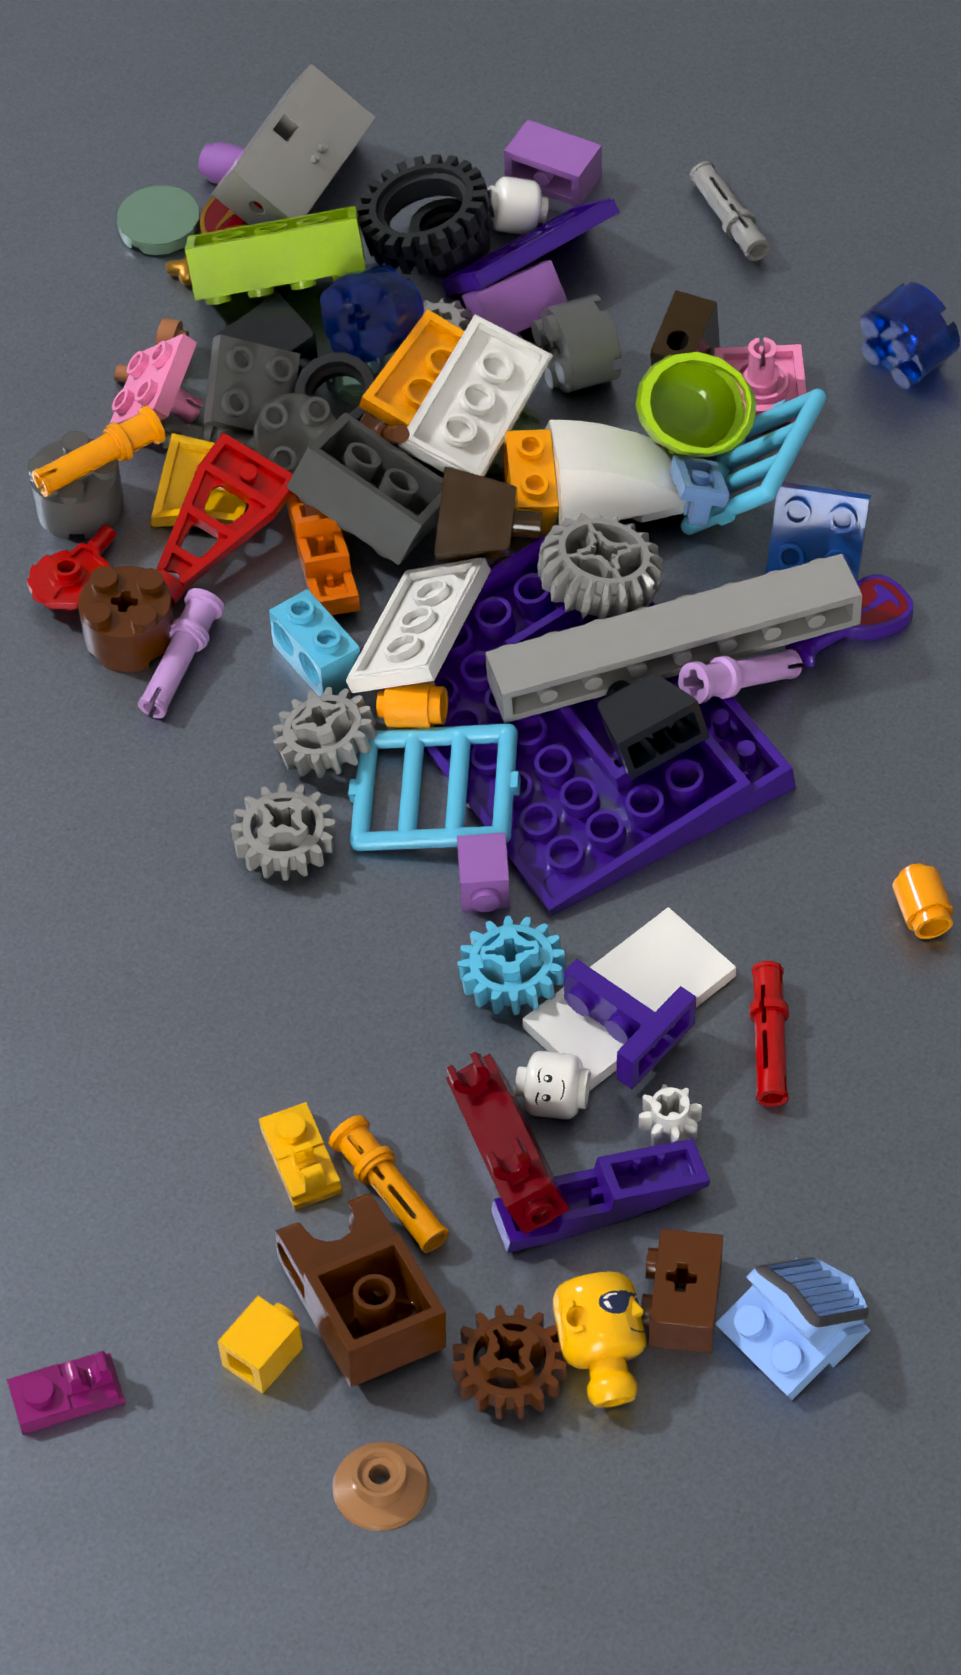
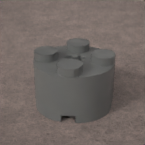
M596 294L545 307L541 310L540 319L532 321V334L536 344L542 346L543 350L553 355L544 373L545 380L551 389L559 387L564 393H570L616 380L620 376L621 369L613 371V360L621 358L617 331L608 309L599 311L595 304L602 300Z
M81 431L66 433L62 439L54 441L41 449L28 463L29 480L38 521L45 530L60 538L70 539L69 534H84L85 539L92 538L103 525L112 528L119 521L123 511L124 494L117 459L58 489L48 497L43 496L40 492L44 486L39 489L36 487L32 477L33 470L39 469L94 440L88 438Z

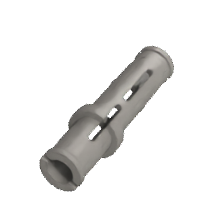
M704 161L695 165L690 172V180L696 185L709 206L723 223L722 229L729 239L736 241L749 261L762 259L769 252L770 243L755 225L756 219L749 209L742 207L711 162Z

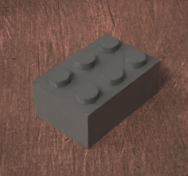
M345 412L307 448L286 488L298 495L305 504L315 507L330 517L341 529L353 533L372 546L380 556L390 559L399 565L437 523L443 479Z

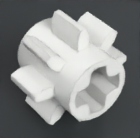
M662 1084L661 1090L656 1092L653 1097L650 1095L643 1096L644 1112L639 1114V1130H651L652 1146L686 1140L687 1137L689 1139L693 1138V1140L697 1139L698 1124L696 1122L701 1120L702 1106L697 1103L690 1104L688 1088L680 1090Z

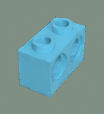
M308 589L269 610L274 647L317 696H323L327 687H332L334 695H338L345 688L350 689L346 679L360 655V647Z

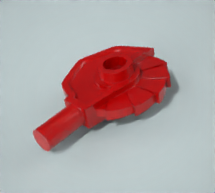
M103 525L87 544L80 543L70 552L67 549L51 556L47 554L36 565L32 564L29 573L30 578H26L32 599L44 604L49 609L67 608V611L78 609L80 593L90 580L91 573L98 567L110 566L101 555L116 538L115 531L110 526Z

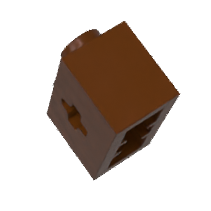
M660 1229L658 1248L648 1247L645 1279L654 1280L653 1295H642L641 1308L644 1310L641 1318L643 1326H649V1347L712 1353L722 1267L723 1235ZM677 1288L685 1289V1292L677 1291Z

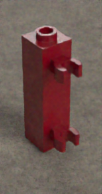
M473 1052L470 1054L473 1063L459 1071H456L453 1065L447 1067L448 1077H446V1080L505 1208L523 1234L526 1235L538 1227L549 1224L556 1217L569 1211L570 1208L508 1079L490 1053L482 1057L478 1052Z

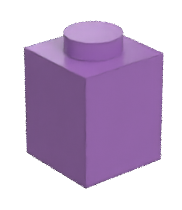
M492 833L457 836L462 911L491 912L496 909L510 908L506 834Z

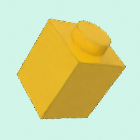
M257 1296L218 1340L222 1366L264 1394L303 1349L298 1318L286 1306L280 1303H276L273 1306L260 1296Z

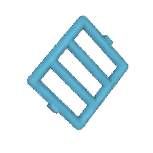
M814 389L790 401L784 399L773 404L770 410L755 416L754 424L746 438L733 450L719 454L715 462H718L729 494L763 480L761 486L728 499L725 508L712 506L706 527L688 524V516L685 515L681 522L683 533L692 535L718 523L723 526L734 521L737 515L766 504L776 497L826 403L827 395L822 389ZM796 418L795 422L745 444L747 439ZM780 449L778 454L728 475L730 470Z
M490 724L375 730L376 738L368 740L371 751L369 753H358L359 763L357 764L356 779H350L348 792L351 803H354L350 845L355 851L458 847L457 836L505 833L506 843L509 842L511 838L514 795H520L521 782L519 771H515L518 730L514 725ZM498 743L492 826L464 827L470 745ZM451 745L445 828L417 829L424 747ZM405 748L398 830L370 832L378 749Z

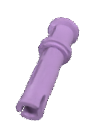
M200 588L190 589L184 598L185 609L180 618L173 620L171 624V641L143 696L138 702L139 709L148 716L154 705L157 708L153 718L165 717L167 708L195 652H199L207 646L210 640L208 631L214 620L219 619L225 610L221 599L207 590Z
M786 649L782 652L737 661L728 656L714 658L709 664L698 661L685 664L679 673V688L693 696L699 704L707 702L712 696L721 699L731 698L744 687L797 678L802 671V667L788 669V665L802 663V660L795 650Z

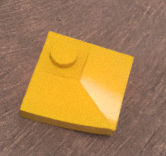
M172 433L150 526H174L197 467L215 443ZM217 487L209 496L205 506V513L224 525L230 524L245 513L247 503L223 488Z

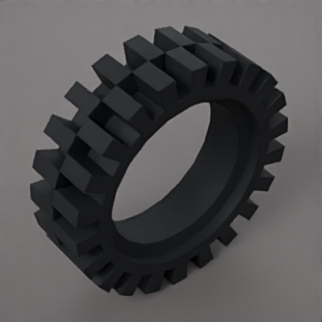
M434 154L431 156L430 163L425 164L423 156L414 157L415 166L408 168L406 162L402 161L396 164L398 173L393 174L389 169L381 173L384 183L374 179L368 185L370 192L363 191L360 197L362 204H358L357 213L366 246L371 257L374 256L376 263L380 266L385 263L387 270L395 272L400 266L402 274L411 275L414 266H417L420 275L429 274L430 264H436L438 271L447 269L445 260L451 258L457 265L464 261L463 250L473 255L478 250L476 242L485 243L488 239L486 230L492 231L494 225L492 219L495 218L494 209L480 170L477 167L472 168L471 162L465 159L459 164L456 156L449 155L445 163H443L441 154ZM436 196H449L462 201L460 210L450 220L435 228L415 233L398 232L390 228L391 220L396 214L419 200Z

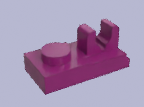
M105 1351L6 1379L22 1435L125 1403L111 1353L105 1354Z

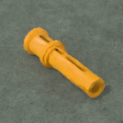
M145 405L139 408L138 414L120 424L116 422L108 424L106 429L103 430L102 436L39 469L33 470L32 477L38 489L44 486L40 492L43 496L48 497L58 489L115 459L118 461H128L132 459L133 452L152 442L160 444L165 441L163 425L153 409Z
M364 1115L352 1116L342 1122L329 1137L328 1144L333 1151L341 1152L354 1167L353 1175L359 1183L371 1185L395 1217L399 1219L420 1245V1249L424 1253H430L439 1248L448 1239L450 1232L440 1223L421 1199L420 1195L395 1167L396 1159L392 1149L389 1146H382L370 1132V1123ZM398 1193H399V1195L403 1198V1200L407 1203V1205L411 1208V1210L416 1214V1217L412 1214V1212L408 1209V1207H407V1206L404 1204V1202L400 1199V1197L397 1195Z

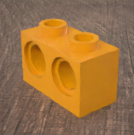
M550 429L505 431L502 455L504 483L517 487V509L543 512L541 535H548L553 525H556L559 509Z

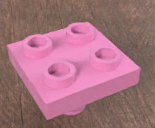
M183 333L167 341H161L158 345L144 351H138L128 363L126 371L129 376L125 386L113 401L112 410L114 414L110 423L116 422L120 424L138 414L139 408L145 405L153 409L160 421L168 418L171 412L181 418L186 424L192 423L200 414L201 410L198 408L203 406V401L180 386L197 342Z
M755 338L746 347L714 348V356L721 357L736 368L752 387L756 400L757 416L770 410L773 404L784 399L790 401L807 393L801 344L776 345L773 340L764 338L763 346H759V338ZM740 388L741 395H742V399H743V403H744V406H745V409H746V404H745L743 392H742V389ZM796 418L787 422H795Z

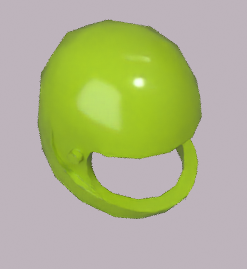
M701 352L668 355L650 366L639 382L635 407L640 424L654 442L669 449V453L673 455L682 454L695 458L727 453L746 438L754 424L756 400L752 387L736 368L719 356ZM740 388L742 389V392H743V396H744V400H745V404H746V409H745V406H744V403H743V399H742V395H741Z

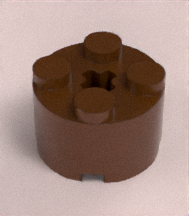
M101 566L91 573L90 580L82 589L78 600L86 649L98 658L99 664L113 671L136 672L151 667L150 661L161 654L163 656L171 641L170 631L174 620L170 591L162 573L157 569H145L137 566H119L114 568Z

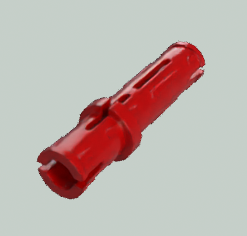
M762 961L756 963L751 969L754 1001L749 1006V1017L755 1025L756 1101L763 1106L776 1107L785 1104L789 1099L785 1045V1021L789 1018V1006L784 1001L783 995L784 968L781 967L780 963L774 961Z

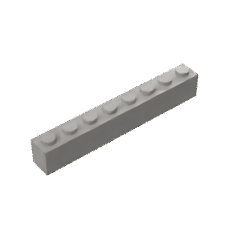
M843 554L828 558H817L799 566L784 570H774L752 579L737 583H727L719 588L694 595H683L665 603L650 607H640L632 612L607 619H596L578 627L560 632H549L541 637L516 644L503 645L498 649L485 652L487 680L503 721L508 723L605 696L608 688L619 680H625L632 684L649 674H658L666 679L679 675L682 667L690 662L698 661L709 664L714 658L721 656L737 659L859 625L861 622L862 593Z

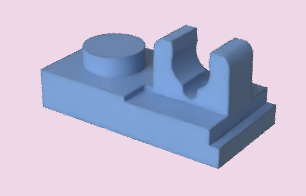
M674 454L670 474L675 487H677L680 499L686 501L684 515L688 516L687 523L706 527L712 505L725 508L730 495L718 462Z

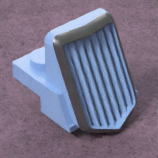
M813 1257L796 1258L794 1260L763 1264L755 1267L746 1276L753 1286L715 1323L791 1401L828 1364L834 1368L871 1331L863 1323L868 1318L869 1308L854 1278Z

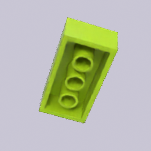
M356 206L188 236L185 246L195 301L205 299L206 305L228 302L231 300L230 294L246 291L248 292V297L265 296L274 292V286L290 284L293 290L315 286L316 279L333 276L334 282L348 281L358 278V271L366 270L365 253Z

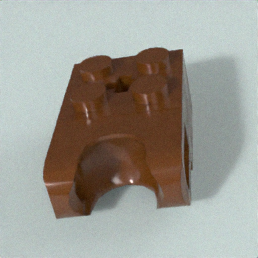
M370 1193L348 1201L351 1209L348 1220L350 1233L340 1240L326 1242L316 1239L301 1223H293L275 1230L278 1259L350 1388L446 1348V1311L401 1235L394 1232L377 1201Z

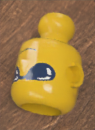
M611 1271L586 1274L563 1282L555 1290L552 1302L558 1338L564 1359L575 1368L589 1369L590 1381L587 1386V1396L595 1407H613L633 1401L637 1394L638 1386L635 1377L628 1371L626 1361L636 1358L646 1347V1338L641 1318L644 1310L638 1304L634 1284L627 1276Z

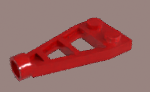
M222 433L198 465L157 566V570L162 573L164 581L169 588L172 607H175L192 584L272 521L293 493L286 488L293 475L292 473L225 433ZM217 487L223 488L249 504L247 511L230 524L224 525L205 513V506L209 496ZM195 525L218 539L199 558L181 548L188 532ZM169 572L175 573V574L179 577V579H177L176 577H174V576H173L172 574H170Z

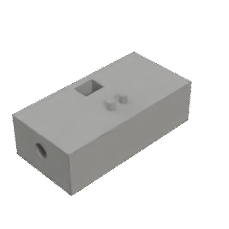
M310 64L289 87L211 194L248 225L307 215L376 117L313 64Z

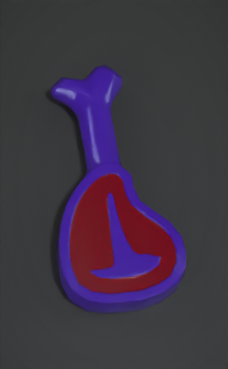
M881 574L865 576L857 581V585L862 593L861 622L859 625L785 645V650H795L800 655L803 665L812 668L815 666L818 652L843 637L858 640H874L893 635L905 629L913 618V601L902 586L893 579Z

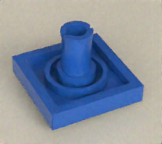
M783 482L776 495L766 574L774 570H784L806 564L817 558H828L843 554L857 583L859 581L871 495Z

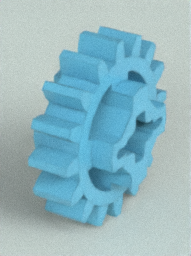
M505 916L503 926L497 927L491 921L485 922L487 929L485 934L472 931L470 933L471 945H461L460 953L462 960L457 963L464 993L466 995L474 994L476 1006L479 1008L486 1005L489 1001L492 1002L494 1014H499L504 1006H511L513 1014L519 1015L521 1005L526 1003L533 1010L539 1009L537 998L543 996L552 1000L555 997L553 985L564 984L563 970L566 969L564 950L561 949L560 937L558 935L550 936L548 925L545 923L535 929L532 928L531 917H525L520 925H513L511 916Z

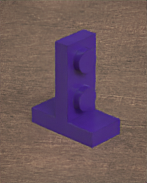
M577 958L564 971V999L571 1009L581 1016H590L603 1025L615 1040L625 1043L617 1051L616 1079L632 1090L695 1025L696 996L682 986L655 1012Z

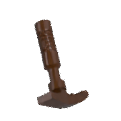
M365 411L359 421L395 447H398L399 443L406 442L410 436L406 426L385 425L367 411Z

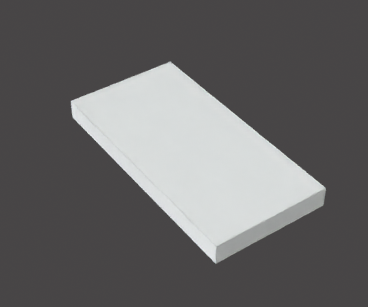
M475 314L407 427L410 433L409 439L404 443H399L397 448L444 472L445 467H451L485 477L504 444L505 431H511L549 366L553 355Z
M476 558L406 570L346 679L351 692L358 693L434 681L491 571L486 559Z
M669 907L590 967L655 1012L680 986L696 996V1007H698L736 977V966ZM564 987L555 993V997L552 1000L547 999L539 1006V1009L533 1010L523 1018V1029L548 1052L574 1054L581 1059L583 1068L590 1069L591 1072L590 1090L617 1070V1051L625 1043L615 1040L603 1025L590 1016H581L572 1010L564 999Z

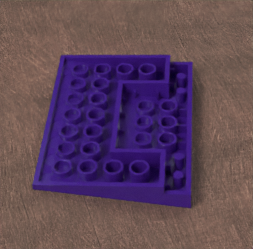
M545 535L490 569L491 571L433 682L436 686H445L448 694L445 724H435L434 727L512 724L517 728L518 739L515 771H519L521 782L520 795H514L511 838L506 843L507 859L548 913L553 916L796 788L792 766L734 697L721 699L712 696L707 702L699 704L710 738L633 780L628 777L608 738L597 708L598 703L606 698V695L504 723L487 680L485 652L498 649L506 644H516L538 638L549 632H560L585 625L598 619L597 616L587 615L582 619L581 612L575 609L565 612L564 602H551V593L542 589V581L538 576L537 565L542 542L545 541ZM652 601L649 604V607L654 606L656 604ZM679 675L666 678L667 681L679 688ZM498 743L470 745L466 805L482 826H492ZM451 745L424 747L425 752L449 782Z

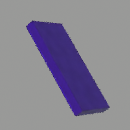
M610 198L574 206L442 279V287L447 296L482 290L620 213L614 199Z

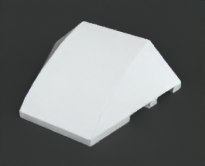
M549 420L545 429H550L559 503V525L563 523L565 517L577 520L581 513L590 519L595 518L600 513L607 520H613L618 516V521L633 518L641 523L684 513L686 501L680 499L677 487H675L670 474L673 454L669 453V449L659 445L645 435L600 423Z

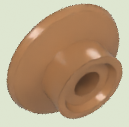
M390 1442L369 1443L353 1450L339 1464L333 1478V1497L341 1514L354 1525L372 1531H388L407 1524L420 1513L429 1494V1476L423 1462L408 1448ZM379 1476H384L389 1479L384 1484H375L372 1482L374 1478Z

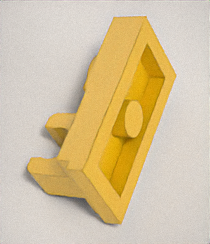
M307 1102L259 1118L260 1130L294 1210L343 1194L340 1179Z

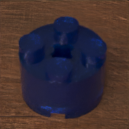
M379 265L344 275L337 279L328 289H325L320 298L322 322L326 335L331 342L333 352H345L360 357L363 361H371L395 353L424 314L421 294L410 278L405 279L396 272L397 269L391 266Z
M910 282L906 286L903 283L860 317L861 332L865 340L861 344V351L871 364L878 365L881 363L891 371L896 383L900 387L908 389L958 351L960 346L959 331L954 321L947 325L940 314L946 307L935 294L919 283Z

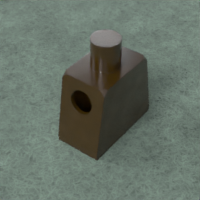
M676 290L651 348V366L668 355L690 352L714 355V348H720L717 302Z
M445 467L434 552L436 561L455 562L476 558H485L486 560L511 557L513 536L540 539L543 512L517 509L518 491L514 485L455 468Z

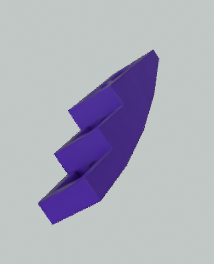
M692 1138L597 1157L594 1169L554 1176L570 1210L556 1217L549 1224L538 1227L526 1235L523 1234L507 1211L501 1198L493 1200L491 1212L506 1252L509 1253L560 1241L613 1225L706 1188L711 1180Z

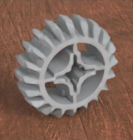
M581 513L577 520L565 517L561 525H553L551 532L548 533L545 541L541 544L537 569L538 576L542 581V589L551 593V602H564L565 612L575 609L581 612L582 619L587 615L597 616L598 619H605L606 616L614 617L632 612L640 607H649L661 585L663 558L658 554V545L649 542V533L635 532V523L624 525L619 523L618 516L613 520H607L600 513L595 518L590 519Z

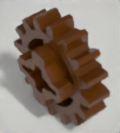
M501 1305L496 1306L495 1318L488 1320L480 1312L476 1314L477 1329L474 1330L463 1326L460 1329L462 1343L453 1344L452 1348L453 1361L456 1362L452 1364L454 1381L461 1382L460 1393L462 1398L466 1399L476 1395V1411L481 1413L489 1405L495 1406L496 1419L501 1420L506 1413V1409H514L518 1419H524L525 1406L531 1404L539 1412L545 1410L544 1394L557 1398L560 1395L559 1381L566 1380L567 1363L564 1362L565 1359L562 1355L560 1342H558L556 1325L543 1329L544 1314L538 1312L531 1319L524 1318V1307L518 1305L514 1314L506 1316ZM484 1347L486 1354L479 1358V1365L475 1367L476 1356L481 1348ZM545 1357L544 1368L540 1375L536 1377L534 1370L540 1366V1359Z

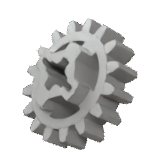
M327 687L323 696H316L313 691H309L307 693L308 700L302 703L296 699L291 701L294 709L292 712L281 711L278 714L282 724L275 725L272 729L276 738L273 742L279 758H283L288 770L297 767L299 775L303 777L311 769L315 770L317 778H322L326 769L333 768L336 774L342 773L341 764L348 762L349 764L357 765L359 762L356 754L358 752L369 753L371 748L368 740L375 739L377 736L373 726L376 723L370 706H366L361 695L352 698L350 690L347 688L343 689L338 695H334L332 687Z
M285 782L279 784L278 792L271 793L266 786L261 787L260 799L257 800L247 795L244 798L246 810L236 809L234 812L236 824L231 825L233 843H235L236 855L238 858L246 859V866L250 871L262 866L263 878L268 879L274 871H281L282 879L288 880L290 871L296 869L303 877L307 876V865L309 863L321 867L324 865L323 853H333L334 851L333 838L337 837L332 807L330 804L322 805L321 794L318 791L307 797L305 785L300 784L294 792H289ZM313 823L316 828L311 836L310 825ZM257 826L258 837L254 839L253 832Z

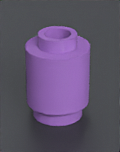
M221 141L215 144H206L199 157L198 167L200 174L207 177L209 182L219 184L245 147Z

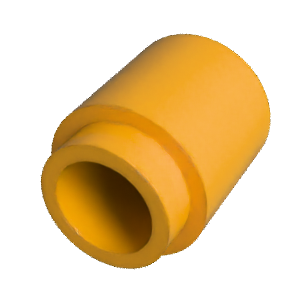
M433 681L379 690L376 699L377 716L384 718L386 726L391 728H431L435 724H445L448 713L447 689L445 686H436Z
M921 863L903 868L898 877L893 881L892 889L907 928L914 931L915 935L920 939H931L946 933L952 927L953 921L951 917L954 910L939 871L933 866H925Z

